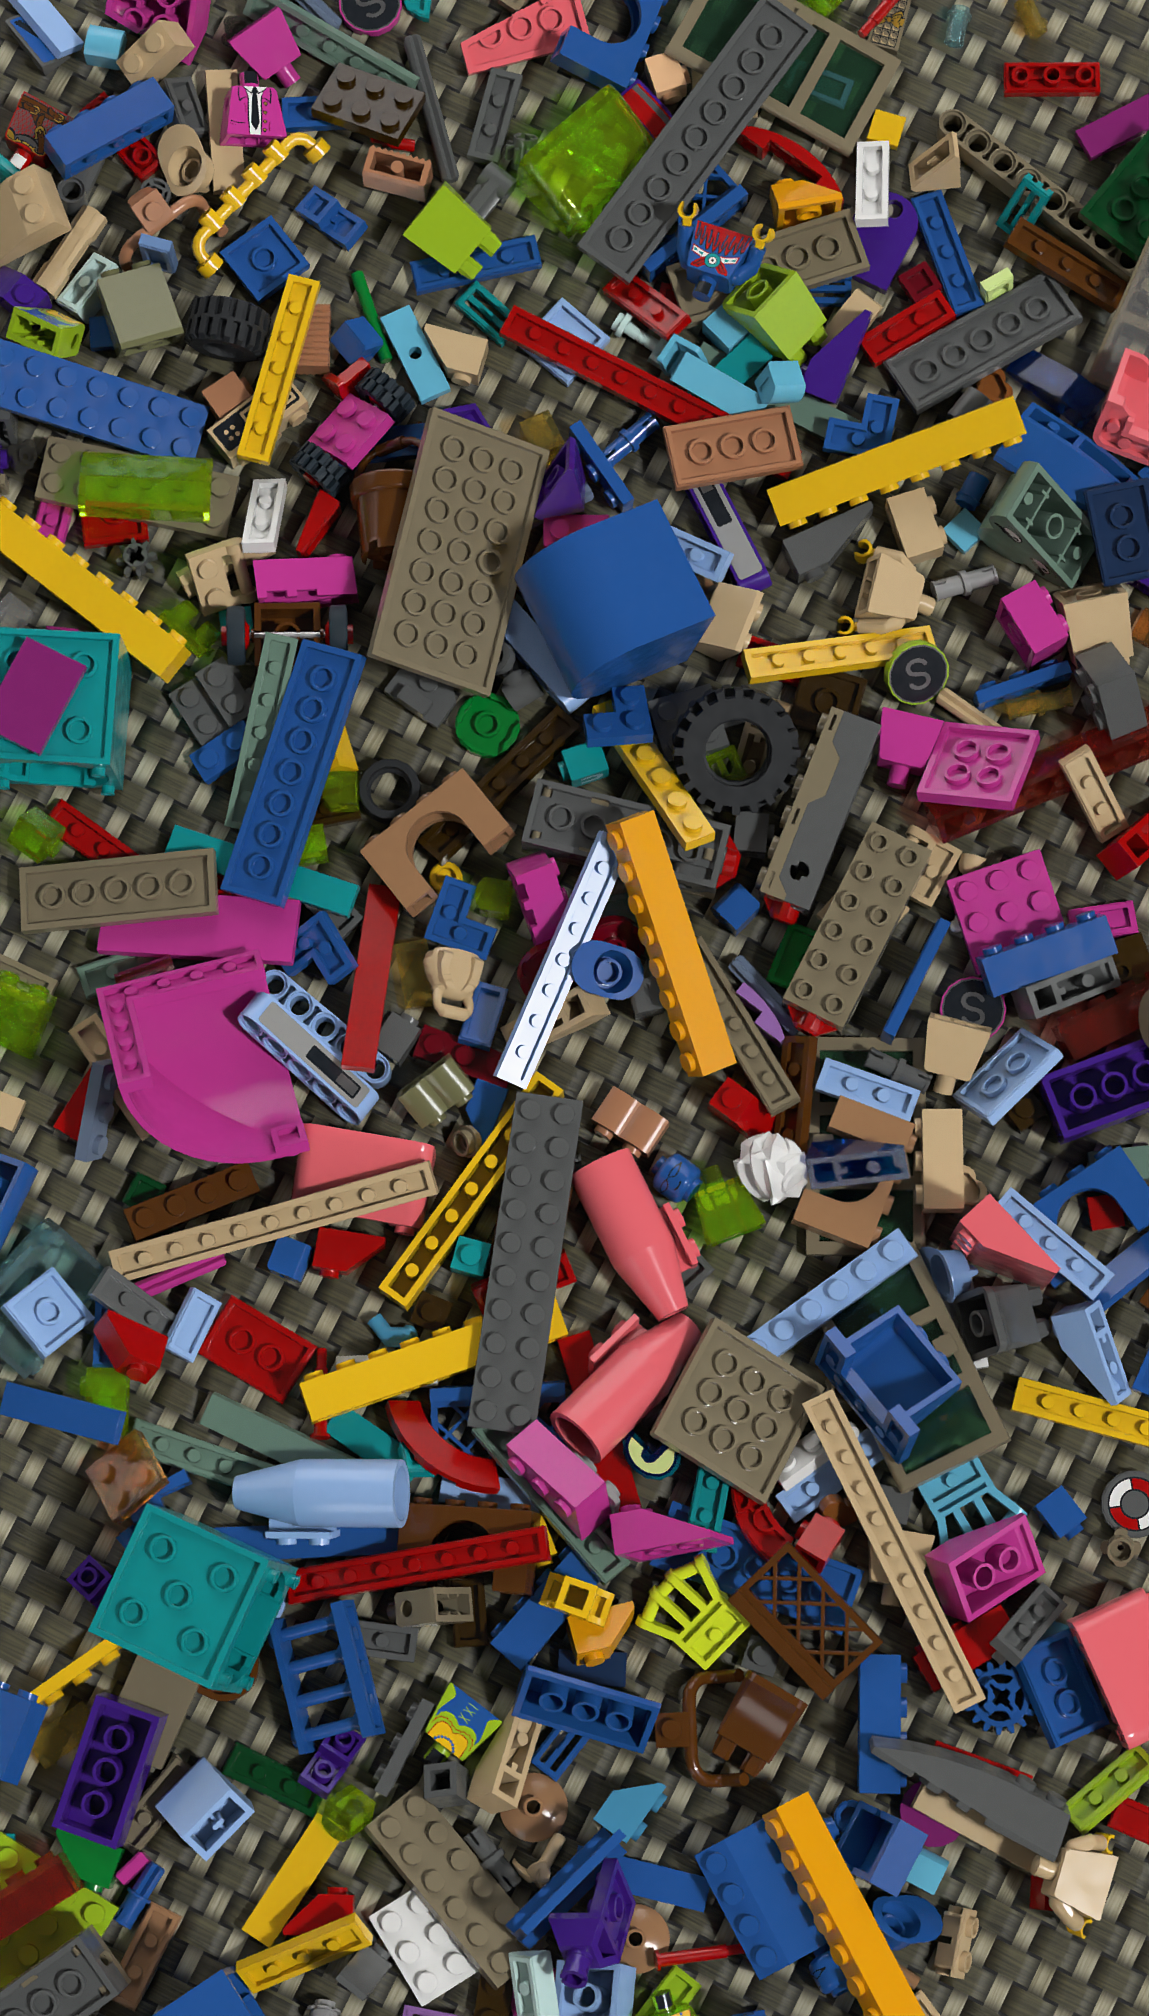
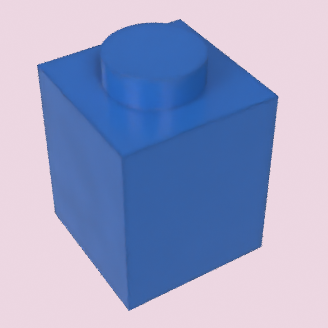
M1062 1485L1032 1508L1056 1540L1065 1536L1069 1541L1084 1529L1080 1523L1087 1517Z

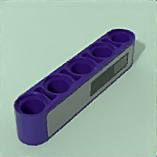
M723 483L685 490L711 543L734 554L727 570L733 585L758 591L772 586L770 575Z

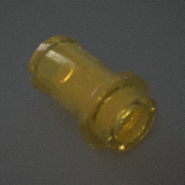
M1017 0L1014 7L1025 26L1024 33L1029 35L1031 39L1044 35L1048 31V21L1046 18H1042L1034 0H1027V2L1026 0Z

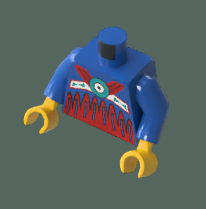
M684 201L678 205V214L683 219L678 226L676 249L680 266L687 271V280L696 284L692 292L694 298L702 302H709L714 290L726 294L731 293L735 286L742 285L758 273L766 252L765 243H770L775 238L774 229L770 228L767 237L762 239L760 231L763 228V224L761 223L754 226L752 230L753 237L696 220L694 225L692 224V219L699 212L697 203H694L693 213L690 216L683 212Z

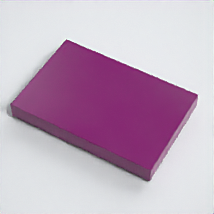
M26 637L0 685V737L41 756L81 682L87 667Z

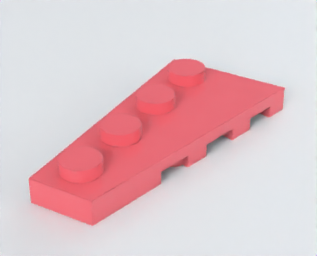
M539 0L461 42L460 47L468 76L490 71L492 67L498 69L551 55L555 50L561 33L571 25L590 35L581 0Z

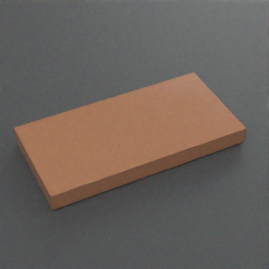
M790 405L670 425L662 429L675 491L801 470L804 466Z

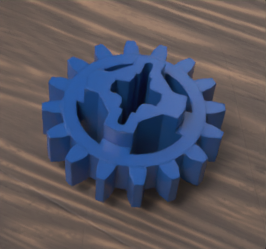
M987 1662L985 1663V1673L978 1668L974 1670L979 1685L985 1691V1703L980 1707L976 1703L964 1710L974 1711L975 1715L971 1719L972 1723L980 1720L984 1722L982 1725L983 1732H986L990 1726H993L995 1735L1001 1734L1002 1727H1006L1009 1734L1015 1733L1014 1724L1017 1723L1019 1726L1025 1727L1027 1724L1023 1716H1034L1035 1712L1028 1708L1031 1702L1020 1676L1017 1674L1016 1667L1012 1665L1010 1669H1006L1004 1662L1002 1665L998 1664V1668L994 1669L992 1663ZM1005 1675L1012 1679L1004 1684L997 1683L990 1676ZM993 1689L998 1692L1003 1690L1007 1692L1008 1695L1005 1697L1007 1706H1004L1002 1703L994 1705L992 1702L995 1698ZM1019 1689L1022 1692L1020 1710L1015 1704V1693ZM993 1712H1003L1009 1720L996 1721L988 1716Z

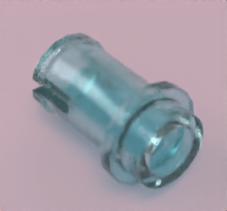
M953 5L951 10L947 12L949 23L944 44L951 48H963L967 25L972 20V15L970 14L969 7Z

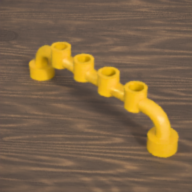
M297 132L288 135L281 142L273 139L262 150V153L266 156L259 166L252 162L242 171L241 176L245 181L238 188L232 184L223 191L219 197L223 202L221 207L216 212L209 208L199 217L198 222L202 227L193 238L192 250L194 257L199 263L196 270L205 279L212 276L224 262L214 251L209 255L207 254L205 243L209 237L215 234L223 226L225 220L243 205L250 193L266 180L268 174L277 165L284 161L293 147L297 145L304 146L306 150L303 155L312 164L319 161L331 147L322 137L315 140L306 133Z

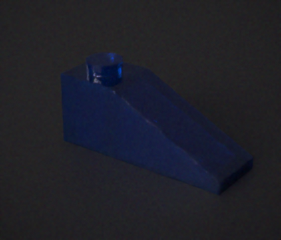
M1035 350L1013 361L1005 371L1080 430L1085 427L1100 409L1106 395L1079 373Z
M853 1139L812 1142L805 1158L812 1190L910 1179L911 1177L905 1146L899 1144Z

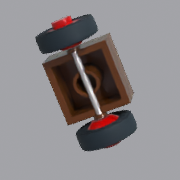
M320 602L254 603V629H251V632L250 626L246 622L244 607L230 606L227 607L226 626H221L222 646H227V661L229 665H245L246 650L250 646V639L251 643L255 644L256 676L266 632L298 639L293 667L303 639L321 643L324 642L325 638V645L348 651V644H353V625H347V608L345 605L330 606L329 620L325 624V631L324 628H321Z

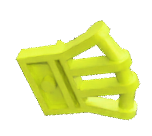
M701 1553L694 1556V1561L676 1569L670 1568L664 1574L666 1578L658 1586L654 1585L648 1591L650 1595L642 1614H638L635 1624L644 1630L674 1641L706 1671L750 1626V1623L728 1601V1595L720 1590L706 1557ZM700 1573L712 1598L707 1602L684 1579ZM674 1588L700 1610L693 1618H690L668 1597ZM660 1606L683 1626L680 1631L655 1620Z

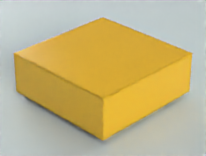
M876 109L866 141H889L890 149L897 151L906 117Z

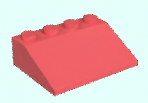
M990 1193L959 1221L949 1238L953 1243L950 1246L951 1250H960L972 1264L1026 1283L1032 1287H1040V1290H1043L1061 1269Z

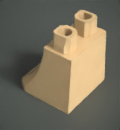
M1102 582L1060 590L1052 594L1058 614L1063 615L1070 629L1066 644L1070 660L1076 666V669H1078L1076 655L1109 642L1114 644L1130 665L1129 657L1134 656L1128 592L1121 585L1103 588Z

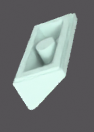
M94 252L55 302L81 322L89 324V317H94L102 307L95 286L97 279L101 278V273L119 267L116 263Z
M530 1950L508 1953L517 2016H559L551 1952L548 1950Z

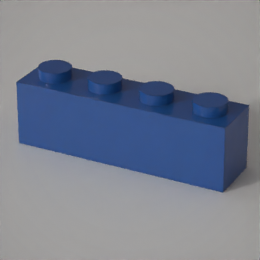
M154 77L146 81H137L124 93L118 96L111 95L107 97L100 106L92 110H83L75 116L74 120L64 125L58 124L52 127L44 135V152L63 179L67 180L172 123L174 105Z
M1094 910L1087 911L1075 916L1076 922L1064 925L1063 921L1056 922L1044 927L1045 933L1033 937L1032 932L1013 938L1014 944L1002 948L1000 943L982 949L984 955L975 957L987 994L991 997H997L1117 954L1118 950L1106 915L1095 914Z
M568 1545L559 1554L558 1558L562 1562L556 1569L552 1571L548 1567L535 1583L539 1588L534 1592V1596L523 1595L513 1607L517 1612L509 1622L502 1619L490 1633L494 1637L490 1644L521 1672L525 1665L530 1663L564 1624L567 1616H569L539 1605L550 1571L596 1586L599 1584L598 1579Z
M870 1654L858 1666L857 1794H900V1787L907 1786V1775L872 1754L869 1746V1739L872 1735L907 1740V1732H901V1718H907V1697H901V1683H907V1663L901 1662V1655Z

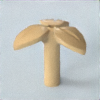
M555 1832L539 1861L534 1862L526 1869L514 1858L512 1860L514 1868L528 1883L534 1882L536 1887L541 1889L550 1880V1868L566 1838Z

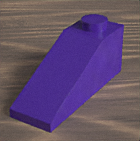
M865 309L811 358L809 365L803 363L801 372L806 384V393L837 405L873 313Z

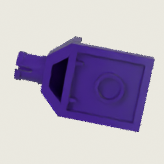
M604 1858L601 1871L595 1877L596 1889L593 1900L588 1902L587 1913L549 1914L548 1919L565 1961L560 1973L561 1982L570 1988L580 1989L585 1987L588 1981L589 1969H601L620 1963L636 1902L617 1858Z

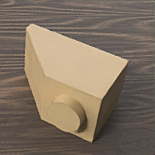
M426 323L424 327L425 337L447 378H451L452 382L461 386H470V384L478 386L489 351L488 339Z

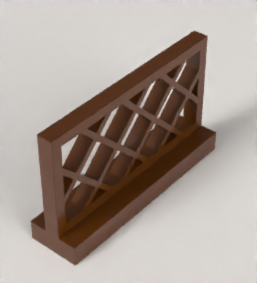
M789 1541L742 1586L732 1593L728 1599L822 1700L883 1643V1640ZM787 1552L798 1562L797 1576L778 1575V1561ZM773 1566V1575H764ZM802 1568H803L810 1576H802ZM758 1580H773V1599H759L750 1590V1587ZM777 1581H797V1600L777 1599ZM802 1581L817 1582L821 1587V1601L801 1600ZM826 1593H827L834 1601H825V1600H826ZM765 1604H773V1613ZM777 1604L797 1605V1624H783L777 1618ZM801 1605L821 1606V1625L801 1624ZM825 1606H839L845 1612V1626L825 1625ZM849 1617L857 1626H849ZM788 1629H796V1637ZM801 1629L821 1630L820 1649H806L801 1643ZM825 1630L845 1631V1650L825 1649ZM849 1631L864 1632L873 1642L863 1651L849 1650ZM812 1654H820V1662ZM824 1654L844 1655V1669L835 1678L824 1668ZM849 1655L857 1656V1657L849 1664Z

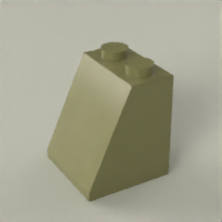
M145 260L131 265L133 270L120 273L119 268L101 273V278L97 279L95 283L117 359L178 343L184 334L183 326L160 263L151 264L150 260Z

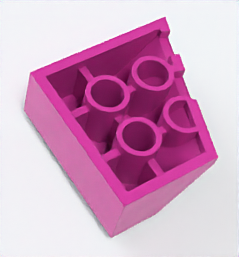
M107 0L105 14L136 34L140 33L142 35L157 20L178 22L195 46L181 61L189 66L207 31L211 0Z

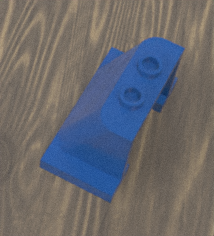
M899 1305L848 1338H845L836 1326L828 1330L824 1334L815 1359L816 1365L898 1465L909 1458L920 1432L917 1424L957 1392L962 1384L961 1379L950 1367L947 1357L933 1347L925 1330L921 1326L915 1325Z

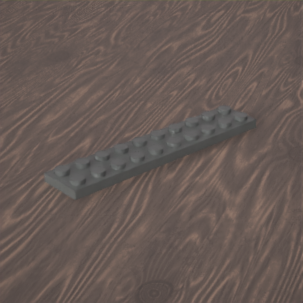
M759 0L579 241L576 248L626 285H629L680 217L678 205L684 201L683 211L686 209L810 42L817 29L778 0Z
M518 1091L516 1093L468 1427L519 1434L538 1417L583 1101Z

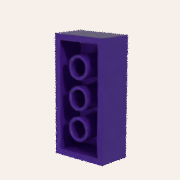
M1143 1039L1046 1074L1037 1083L1060 1145L1149 1113V1048Z
M107 1692L96 1694L52 1827L113 1849L124 1846L169 1714Z

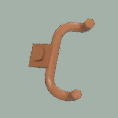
M145 187L132 195L128 200V204L143 227L127 239L121 248L119 264L124 272L133 270L131 265L134 263L131 258L139 247L138 242L141 233L153 236L180 214L193 207H196L199 214L202 215L210 208L206 199L201 195L191 194L168 206L157 188ZM223 224L216 234L219 237H223L229 229Z

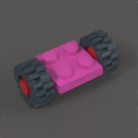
M372 367L355 386L357 394L363 400L349 393L289 460L293 470L298 472L297 474L300 478H303L308 485L310 484L316 492L322 489L335 498L350 481L349 475L338 464L340 463L353 471L392 425L399 426L416 407L410 394L405 392V389L401 385L399 386L395 379L390 378L387 373L382 372L379 368Z

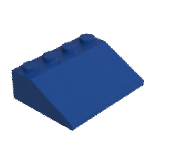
M763 1818L694 1855L759 1980L766 1978L827 1944L824 1935L817 1930L814 1924V1916L808 1904L801 1899L798 1893V1885L793 1875L783 1865L780 1850L775 1841L767 1834Z

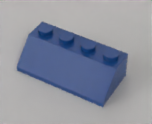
M526 1664L517 1688L511 1716L643 1754L659 1714L661 1703Z

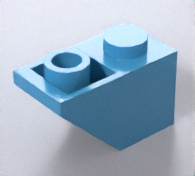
M662 1783L614 1790L593 1820L612 1834L620 1829L626 1835L622 1840L626 1844L630 1838L636 1842L648 1826L643 1822L648 1812L652 1810L654 1813H657L668 1796L662 1793L666 1786Z

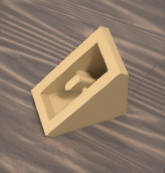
M951 131L908 164L912 191L922 192L961 187L957 133Z

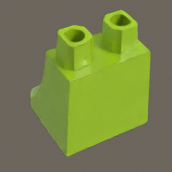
M446 181L439 187L403 233L404 237L454 274L458 271L470 280H473L483 268L478 261L470 256L476 247H480L492 257L502 245L500 239L491 231L492 226Z
M763 263L755 276L742 285L737 286L722 303L723 309L727 314L747 329L772 356L782 358L783 361H798L799 366H801L807 360V355L802 347L807 342L809 345L816 347L821 345L828 337L823 327V324L827 321L826 317L797 271Z

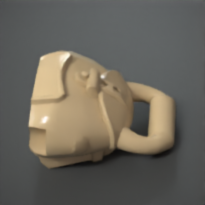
M436 947L434 950L426 953L423 961L424 971L432 986L430 989L433 991L434 1008L441 1017L465 1022L473 1013V992L480 983L484 961L478 955L468 951L449 947ZM442 997L453 1001H462L465 1008L442 1004Z

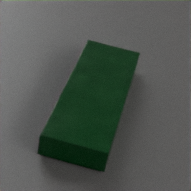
M238 1742L235 1743L221 1772L312 1818L315 1817L323 1798L297 1782L301 1774L300 1772Z

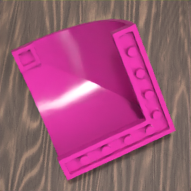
M259 949L96 989L117 1084L128 1110L151 1136L162 1144L185 1155L212 1162L243 1164L295 1156L299 1153L310 1151L289 1070L240 1026L237 1019L257 992L261 991L270 995Z

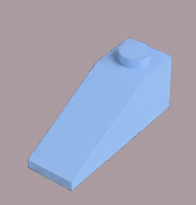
M1100 1299L1065 1306L1051 1316L1053 1333L1058 1338L1061 1349L1111 1406L1119 1404L1132 1394Z

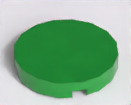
M491 693L486 698L473 696L467 699L459 708L455 719L456 736L461 746L471 755L480 758H497L507 753L516 744L520 733L518 713L504 696Z

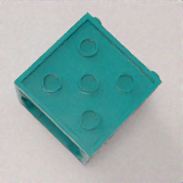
M0 627V685L26 637L87 667L81 682L41 756L0 737V790H10V784L102 789L101 795L114 796L115 790H123L133 662L121 635L117 633Z
M146 1503L88 1631L208 1689L241 1694L243 1689L247 1691L251 1689L254 1677L249 1675L289 1588L295 1590L301 1577L296 1576L298 1568L180 1512Z

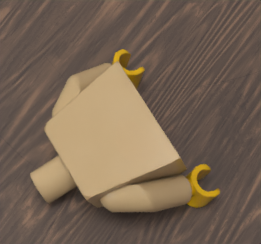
M867 539L860 540L858 547L868 550L864 554L854 552V558L857 562L861 564L867 563L854 617L860 619H858V622H853L849 616H841L838 622L849 623L851 627L845 632L837 631L840 637L851 636L857 631L858 634L876 633L882 635L902 629L906 623L916 619L917 613L930 616L935 608L936 599L922 594L925 577L916 571V567L907 556L899 550L877 546L876 549L872 548L870 541Z
M1096 1832L1095 1834H1087L1070 1839L1064 1847H1060L1054 1863L1040 1855H1036L1031 1863V1874L1044 1879L1041 1893L1049 1897L1050 1908L1061 1922L1066 1925L1069 1933L1083 1939L1086 1937L1083 1934L1084 1926L1086 1924L1091 1925L1093 1922L1091 1919L1098 1921L1101 1919L1119 1857L1112 1855L1113 1851L1108 1849L1109 1840L1111 1838L1115 1839L1113 1834Z

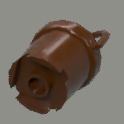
M399 436L377 444L375 449L368 452L358 464L353 481L349 486L352 507L357 511L361 560L365 565L367 558L373 560L374 569L386 571L389 569L413 470L391 468L378 469L364 473V470L372 459L377 456L382 457L407 448L408 445H414L419 448L421 440L416 437Z

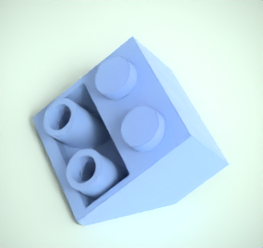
M204 1756L155 1804L157 1810L179 1836L205 1861L255 1812L252 1802Z

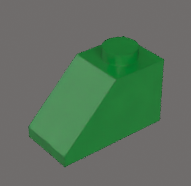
M57 1828L56 1835L75 1877L84 1880L82 1887L102 1893L103 1888L112 1889L117 1878L116 1873L120 1869L127 1849L123 1847L113 1849Z

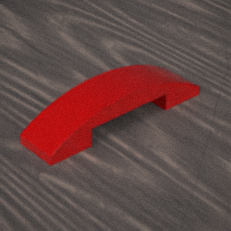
M746 126L736 142L760 160H763L770 151L814 184L841 192L836 181L824 165L809 151L789 138L773 131L753 126ZM844 198L842 200L841 211L843 209Z

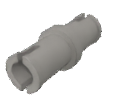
M991 564L969 572L961 570L955 576L931 581L930 589L933 598L938 602L960 594L968 596L974 590L998 585L999 579L996 568Z

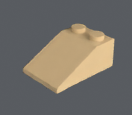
M32 164L0 183V267L72 230L51 172Z

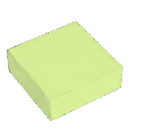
M1007 267L980 282V294L984 304L1013 289V274Z

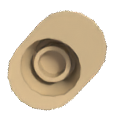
M176 124L169 127L159 141L157 154L171 192L178 197H185L199 192H209V185L215 172L214 164L205 153L197 133L193 128L185 124Z

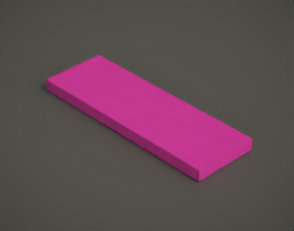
M218 895L219 915L100 927L97 951L99 954L212 961L259 949L263 964L293 966L302 904L300 900L287 899L283 909L242 896Z

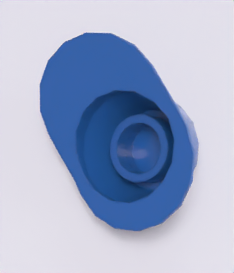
M590 940L583 943L575 951L571 960V972L574 981L581 989L591 994L609 999L624 1000L633 996L640 989L643 982L644 969L641 960L633 951L625 947L604 941Z
M914 1895L878 1897L872 1903V1914L892 1951L902 1950L911 1944L936 1940L942 1933L943 1922L941 1915L930 1902Z

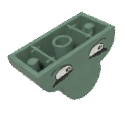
M1034 461L1022 462L1017 472L1009 476L977 531L980 539L996 553L1011 561L1027 565L1042 578L1068 589L1073 588L1095 551L1089 519L1038 462Z

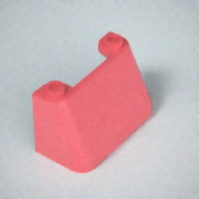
M1125 348L1093 432V440L1098 446L1107 451L1149 466V359L1139 352Z
M303 1123L310 1151L297 1155L291 1199L429 1160L434 1171L436 1160L435 1147L418 1141ZM429 1197L354 1218L388 1223L390 1226L395 1227L394 1233L414 1236V1232H419L424 1225Z
M1139 1587L1066 1620L1072 1636H1075L1078 1643L1082 1644L1079 1648L1086 1657L1111 1713L1110 1717L1113 1723L1119 1725L1115 1731L1121 1745L1127 1750H1131L1149 1741V1593L1146 1594L1144 1589Z

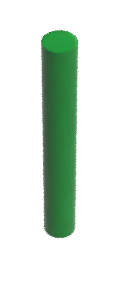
M356 271L351 274V278L366 320L383 339V346L377 354L380 363L385 364L392 361L393 358L363 271Z

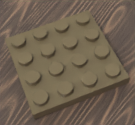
M714 1317L709 1320L649 1435L760 1505L766 1504L809 1421L802 1403L821 1395L825 1387L720 1319Z

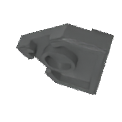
M401 668L384 689L386 695L436 730H438L456 705L454 687Z

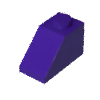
M3 265L0 269V305L11 314L14 306L52 308L47 292L23 273Z

